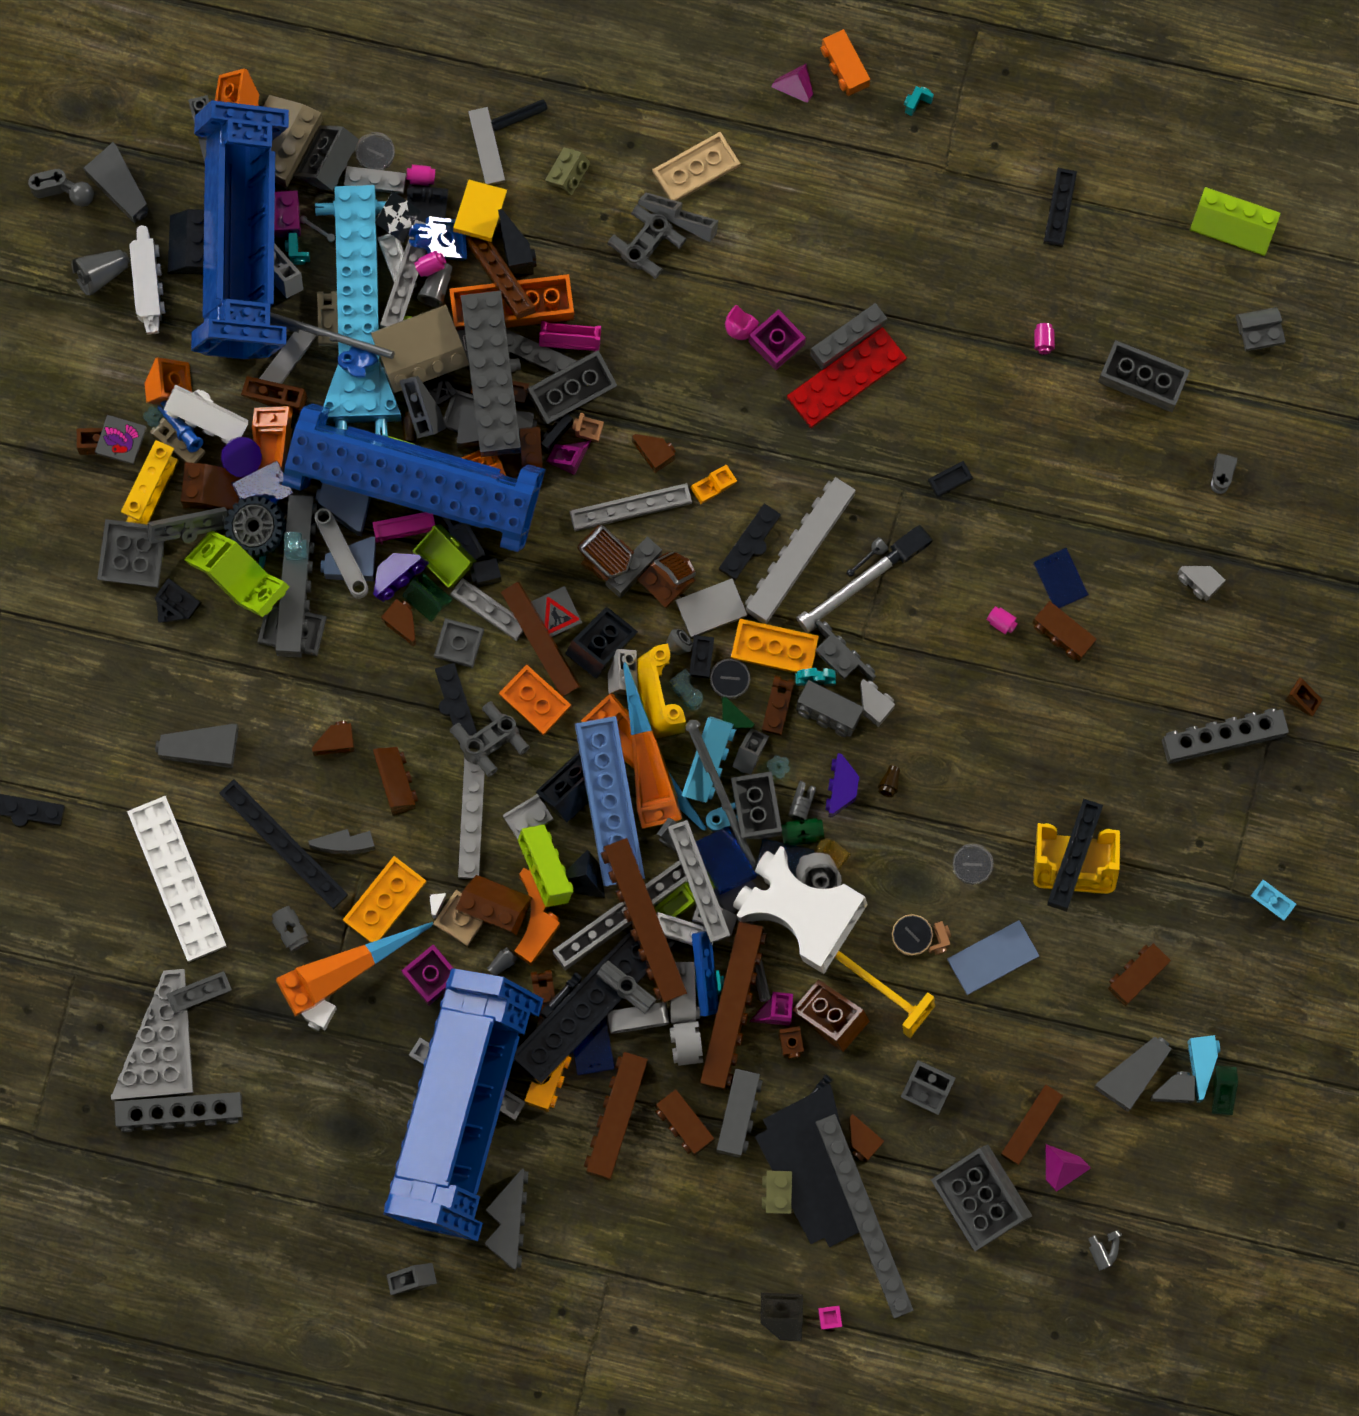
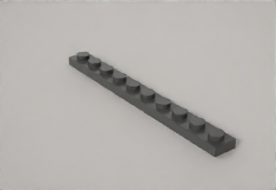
M833 1114L816 1121L815 1123L893 1318L914 1311L836 1115Z

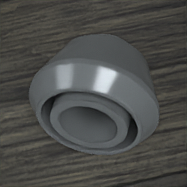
M673 629L666 641L670 653L673 655H681L692 650L693 643L691 638L681 629Z

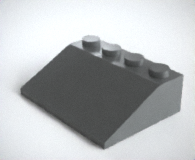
M989 1145L978 1148L931 1179L974 1251H977L1032 1217V1214Z

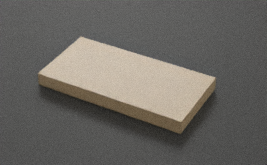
M718 132L652 169V172L668 198L679 201L740 167L741 163L722 133Z

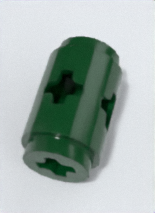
M812 818L781 824L784 845L794 846L818 843L820 840H825L822 819Z

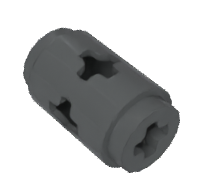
M286 906L271 915L273 918L272 923L278 933L281 934L285 947L289 948L291 952L309 943L305 929L300 925L294 909L291 910L290 906ZM287 925H290L291 927H294V928H293V930H294L293 933H290L289 931H286V930H287V927H286Z

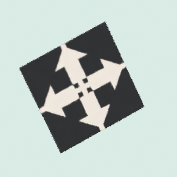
M392 191L375 224L404 243L411 226L414 225L421 210Z

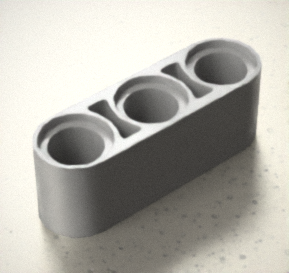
M666 1003L653 1004L645 1014L636 1007L613 1010L608 1014L611 1034L670 1024Z

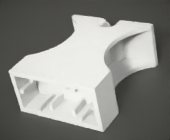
M782 846L779 847L775 855L767 851L760 859L755 872L761 875L765 883L770 885L768 890L763 891L757 887L751 889L748 886H744L733 904V907L739 910L736 916L740 922L766 920L785 926L796 936L803 962L824 974L867 907L866 898L845 884L830 889H817L800 882L789 870L788 857Z

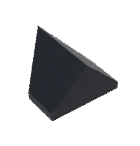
M586 850L566 871V877L572 883L573 893L605 898L599 863L590 851Z

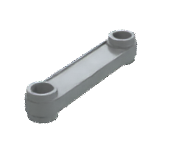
M326 508L319 509L315 513V522L351 595L358 599L364 598L368 593L367 583L333 514ZM325 514L329 516V519L327 521H319V517L321 515ZM357 585L364 586V590L360 593L355 592L354 588Z

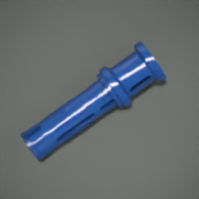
M163 401L160 404L165 407L167 401ZM158 405V411L162 413L175 429L177 438L186 444L187 450L191 453L199 450L203 445V440L196 436L194 429L186 425L180 417L176 419L166 414L167 411Z

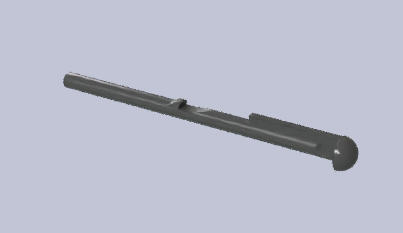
M270 312V324L283 326L299 333V330L314 335L330 337L329 340L332 342H340L390 359L394 358V351Z
M690 720L686 724V731H689L706 773L708 772L722 803V809L728 817L749 868H754L757 864L746 839H741L739 822L698 729L701 724L697 720Z

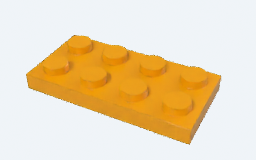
M739 619L731 659L797 673L799 670L812 668L819 636Z
M393 856L344 917L343 922L370 943L380 940L427 881Z

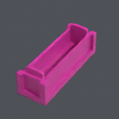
M541 321L539 346L597 351L600 348L601 326L592 327Z
M427 512L372 522L376 543L381 542V544H383L382 541L430 532L435 525L433 514Z

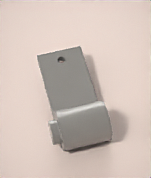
M675 962L687 994L671 1000V1023L695 1022L696 1019H700L699 1007H696L694 962Z

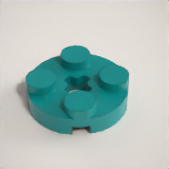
M817 668L802 669L795 673V682L798 686L806 685L808 680L818 685L835 686L836 671L828 668H823V671H817Z

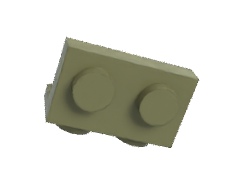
M564 147L545 181L549 185L563 188L569 195H573L587 171L590 161L582 152Z
M767 1171V1176H762V1188H766V1197H762V1209H766V1214H791L792 1171Z

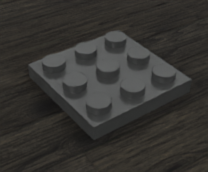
M105 519L97 580L159 588L165 541L151 544L148 539L147 524Z

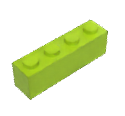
M545 825L522 828L518 837V843L545 907L568 903L573 894V886L566 877V869L564 865H561L559 853L552 844L550 832H547Z

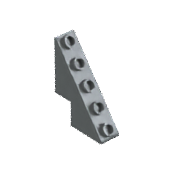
M523 1168L486 1209V1213L498 1222L500 1226L485 1242V1246L514 1271L517 1268H521L522 1255H518L519 1247H523L524 1234H520V1226L525 1225V1213L521 1212L522 1205H526L527 1192H523L524 1184H528L529 1171H524Z

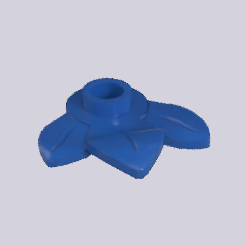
M351 347L349 351L342 352L338 356L339 366L349 371L350 375L354 377H365V368L378 362V358L373 353Z

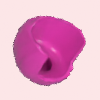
M738 305L731 309L725 321L728 335L737 340L748 339L749 335L759 325L755 317L745 313Z

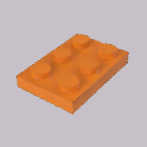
M527 664L499 692V696L543 736L571 708V704Z

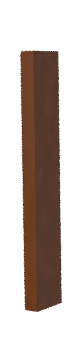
M471 236L466 237V243L498 291H501L503 299L517 320L536 313L534 305L492 242Z
M516 582L501 592L502 596L560 695L564 697L581 687L520 582Z

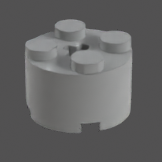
M812 853L800 858L796 868V878L803 884L817 889H830L841 885L840 872L830 855Z
M698 1021L673 1024V1028H669L671 1043L675 1042L676 1048H672L674 1063H678V1066L703 1063V1057H699L703 1056L699 1028L695 1029V1027H699Z

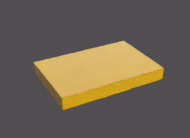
M468 180L453 232L492 242L499 219L498 210L503 207L507 190Z

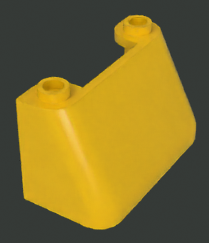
M668 643L655 646L637 658L638 693L656 739L685 733L686 726L682 708L676 704L665 705L659 677L662 676V670L666 665H670Z
M1038 823L1033 882L1039 888L1053 889L1071 836L1057 835V828L1048 823ZM1105 829L1098 834L1097 839L1092 838L1074 891L1108 894L1115 890L1120 870V830Z

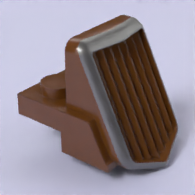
M602 525L596 526L577 547L584 556V560L581 562L582 566L594 572L598 578L605 581L626 573L634 551L622 540L616 538Z
M667 552L655 560L637 580L667 608L696 581L694 579L696 572L690 559L676 552Z

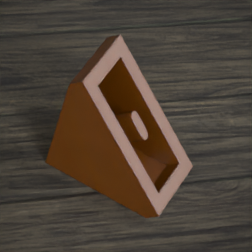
M1299 678L1285 701L1313 717L1322 699L1303 678Z

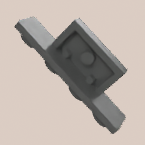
M818 619L815 622L816 629L826 640L815 649V652L843 680L857 668L868 680L873 682L876 678L875 670L869 664L865 665L855 650H850L846 647L847 643L839 635L836 637L831 632L832 628L825 621L821 622Z

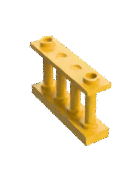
M155 440L121 510L122 514L128 516L126 522L147 525L150 522L179 462L178 459L171 456L174 451L173 447Z

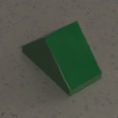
M724 696L722 698L723 721L734 724L733 728H748L755 725L727 697Z

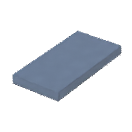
M1020 920L947 958V961L966 995H969L1039 957V954Z

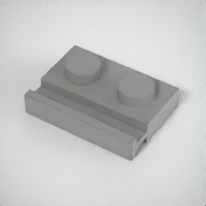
M538 794L503 815L517 840L522 828L546 825L553 821V817Z

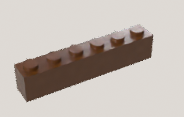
M624 1052L622 1057L618 1056L615 1068H618L616 1076L612 1075L609 1088H612L610 1096L606 1095L603 1103V1108H606L604 1116L600 1115L596 1127L600 1128L598 1136L593 1135L591 1141L592 1155H587L584 1167L587 1168V1174L611 1181L648 1059Z

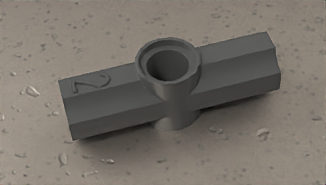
M610 961L604 963L596 974L617 991L621 998L627 999L644 1014L656 1002V999L639 986L633 977L624 974ZM628 983L631 985L632 989L630 991H624L621 988V985Z

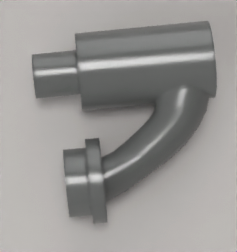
M1119 1230L1107 1235L1109 1238L1107 1239L1108 1242L1112 1241L1109 1254L1103 1243H1099L1096 1235L1088 1238L1091 1244L1089 1249L1099 1271L1112 1266L1118 1256L1119 1237L1123 1236Z

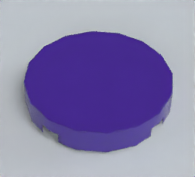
M247 437L231 439L224 446L221 454L223 467L236 477L252 475L258 470L262 460L260 447L255 441Z

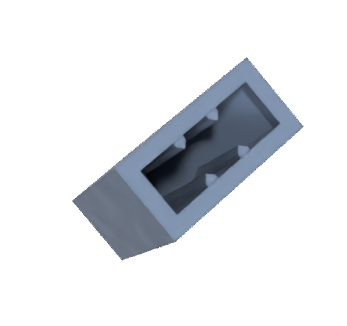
M322 483L321 489H318L316 493V501H318L319 508L330 510L338 522L357 536L362 537L371 497Z
M369 537L348 545L365 581H374L376 538ZM331 553L325 554V560H321V573H324L325 579L344 580Z

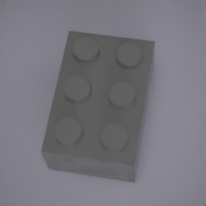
M808 680L797 701L796 711L805 719L812 718L816 720V723L823 728L830 727L834 729L835 733L841 737L848 736L851 738L862 716L864 707Z

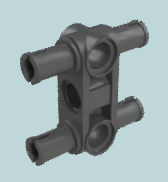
M637 204L631 215L645 224L631 244L625 243L614 234L609 239L607 245L619 252L629 267L636 268L637 270L642 269L656 279L663 269L649 260L651 254L662 240L667 239L680 249L685 243L686 238L673 230L672 225L664 216L657 215L656 213L651 214ZM662 224L664 227L662 229H656L654 228V225ZM638 254L640 258L633 260L630 258V255Z
M492 701L485 704L482 708V711L485 712L492 723L473 736H470L460 723L455 724L450 729V733L460 743V749L464 752L465 759L473 764H478L487 777L492 776L498 770L487 757L489 754L509 742L518 751L519 755L524 754L530 748L519 735L520 732L514 718L501 714ZM507 726V727H509L510 729H509V730H504V729H502L501 727ZM470 748H475V749H477L478 751H477V752H472V751H470L469 749H470Z

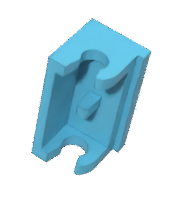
M1264 880L1260 882L1251 897L1282 920L1287 918L1296 903Z

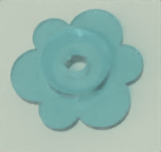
M150 406L143 415L144 420L148 421L147 423L150 427L154 425L157 427L160 424L159 421L165 418L158 411L157 407Z
M776 755L767 762V767L770 769L769 772L772 771V776L775 775L779 779L784 778L785 773L790 771L788 766L789 760L786 757L780 758V756Z

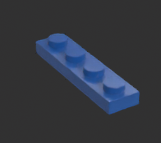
M706 931L692 933L700 1016L717 1014L719 1005L712 943H710Z

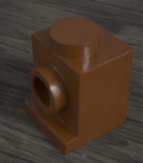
M800 1026L779 1029L783 1057L788 1056V1059L799 1058L800 1054L804 1053ZM793 1039L796 1041V1045L790 1046L788 1041Z

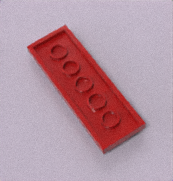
M882 327L788 394L787 399L808 426L813 428L905 362L907 357Z

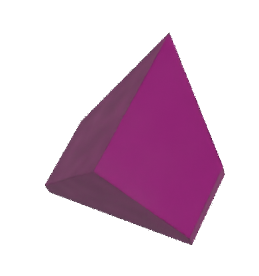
M807 63L777 78L771 87L808 103L813 96Z
M591 441L566 445L555 444L546 462L575 475Z
M772 992L770 1000L760 1008L749 1022L790 1026L793 994Z
M1046 1144V1181L1056 1192L1091 1169L1080 1156Z

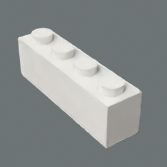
M176 384L164 407V410L167 411L166 414L176 419L180 417L191 427H201L204 429V433L210 436L217 435L226 444L233 438L242 437L248 425L247 419Z

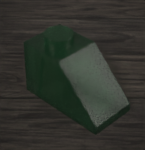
M1216 1065L1213 1080L1212 1114L1233 1115L1238 1087L1237 1067Z

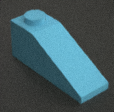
M1215 1035L1190 1038L1188 1040L1192 1074L1195 1076L1197 1103L1204 1100L1218 1053H1220L1219 1040H1215Z

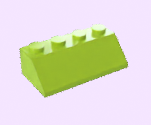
M1205 187L1190 231L1265 256L1280 212Z

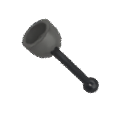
M878 537L873 541L871 545L872 551L855 567L847 570L848 576H854L855 571L874 554L882 555L889 550L881 538Z

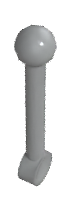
M306 216L300 217L301 223H306L327 237L329 242L335 241L334 234L326 233L308 221Z

